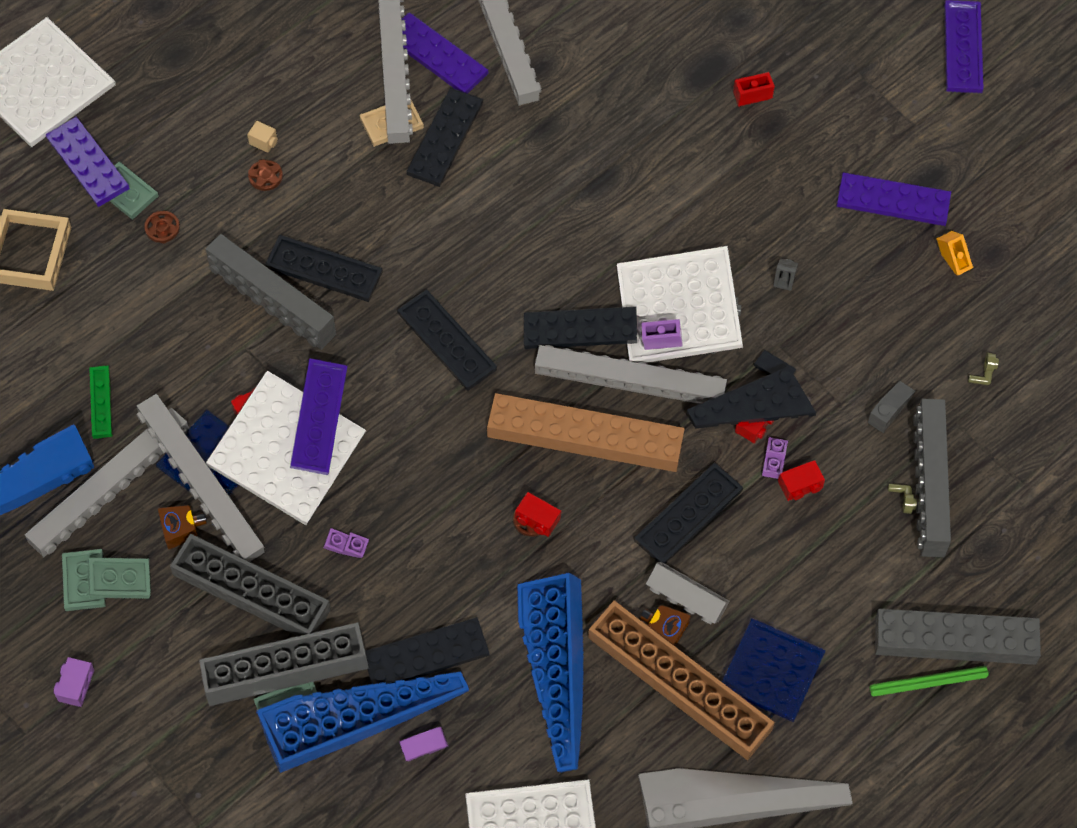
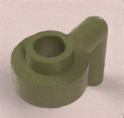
M986 354L984 377L969 375V383L991 384L992 373L994 369L997 370L999 358H996V354Z
M888 484V491L904 493L903 513L911 514L912 510H916L917 499L913 497L911 486Z

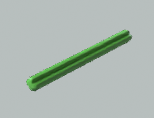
M986 666L872 684L870 685V693L872 696H879L987 678L988 669Z

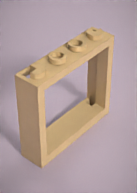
M3 209L2 216H0V253L10 222L58 230L45 276L0 270V283L54 291L71 231L69 218Z

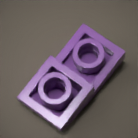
M769 437L762 476L779 479L780 473L783 472L787 440Z
M331 528L323 548L340 554L362 558L369 539L353 533L348 535Z
M441 727L400 741L406 761H411L425 754H431L448 747Z

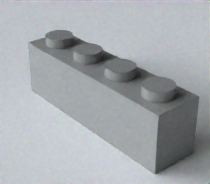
M662 562L656 564L646 585L650 586L652 592L666 595L668 601L674 604L680 603L685 606L684 610L691 614H699L702 616L701 619L708 624L719 622L730 602Z

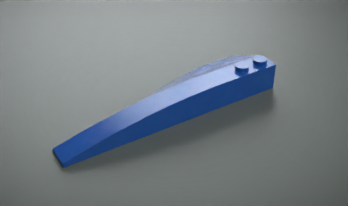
M74 424L36 444L33 447L34 451L28 455L26 453L18 457L19 461L15 464H7L0 471V515L16 509L63 484H68L74 478L81 474H87L94 468L91 457Z
M456 672L435 675L432 678L424 679V677L411 681L400 680L390 684L379 683L352 687V689L348 690L337 689L327 693L317 692L306 696L296 695L257 710V715L274 761L281 773L396 726L469 691V688L462 673Z

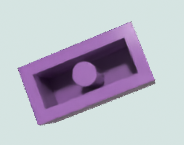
M680 319L642 323V340L645 350L682 347Z
M68 657L66 664L64 663L61 667V679L54 687V694L58 702L82 707L94 673V668L90 662Z

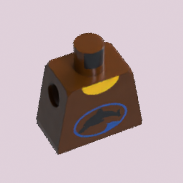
M188 505L158 509L168 550L185 543L190 534L198 537L195 527L207 524L204 513L192 515L191 508Z
M663 605L659 606L655 614L644 609L640 616V620L646 622L648 627L675 647L688 627L691 618L686 613Z

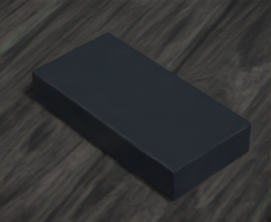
M766 350L763 351L754 363V367L767 375L790 367L793 374L796 373V368Z

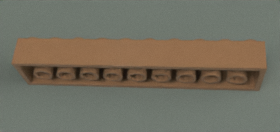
M495 393L487 426V436L489 438L677 472L685 428Z
M613 601L589 629L588 638L746 760H749L773 730L774 721L617 602Z

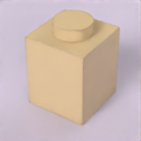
M256 121L248 133L249 144L269 152L272 147H275L278 140L276 129Z

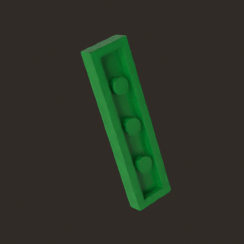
M109 366L89 367L93 439L112 437Z

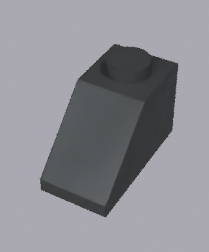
M780 259L773 287L791 291L798 263L789 259Z

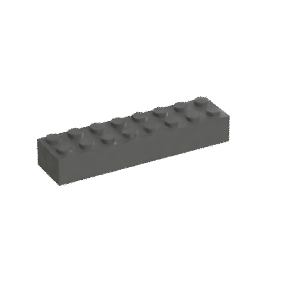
M222 234L206 248L209 269L214 274L222 276L227 284H233L242 295H248L253 303L256 305L260 304L269 315H275L284 326L288 325L291 327L295 334L306 338L311 346H317L322 350L336 335L334 316Z
M922 399L913 417V425L917 426V432H914V443H917L914 459L918 461V466L915 467V478H918L916 496H919L916 513H920V520H917V531H920L917 548L921 549V556L945 557L951 543L945 400Z
M192 534L189 535L170 565L173 576L296 636L318 632L331 611L329 600Z
M878 609L875 617V655L1036 665L1041 657L1039 618Z
M359 623L199 660L205 695L209 706L369 669Z

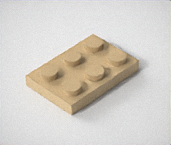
M411 101V105H407V107L411 109L412 120L408 121L409 124H412L413 132L423 129L424 126ZM386 106L361 114L360 120L373 146L388 142Z

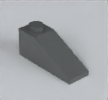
M899 381L872 410L868 423L884 433L916 391Z

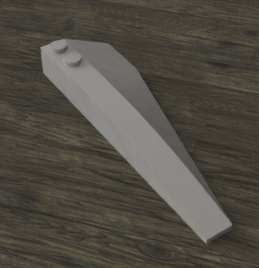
M681 768L638 774L648 828H698L853 804L849 785L845 783Z

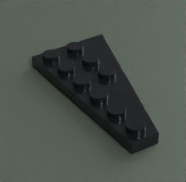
M790 367L687 409L686 412L695 429L717 427L719 424L731 423V425H736L739 422L755 423L774 421L787 417L794 419L806 415L809 417L816 416V411Z

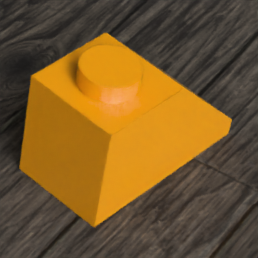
M951 231L937 238L941 255L956 275H960L973 268L963 234Z

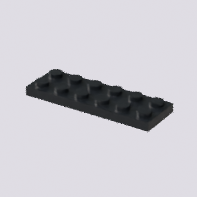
M450 87L406 171L408 176L438 187L441 186L483 105V99Z
M279 235L265 263V267L272 271L366 302L370 301L383 273V268Z
M425 290L397 310V314L467 391L497 371V366L428 290Z
M636 307L524 313L525 349H537L540 345H550L557 348L638 343Z
M714 463L634 538V541L658 563L666 564L743 491V487L720 466Z
M477 617L365 651L369 667L367 670L372 684H390L400 680L408 681L490 656Z

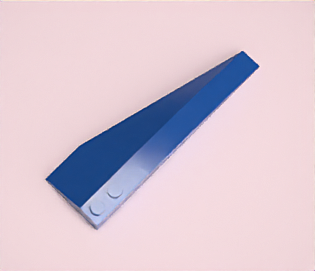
M567 573L518 584V622L520 628H524L525 636H523V641L527 646V657L532 665V676L538 699L542 703L543 718L548 726V737L551 738L553 745L551 749L557 772L578 769L583 704L581 579Z

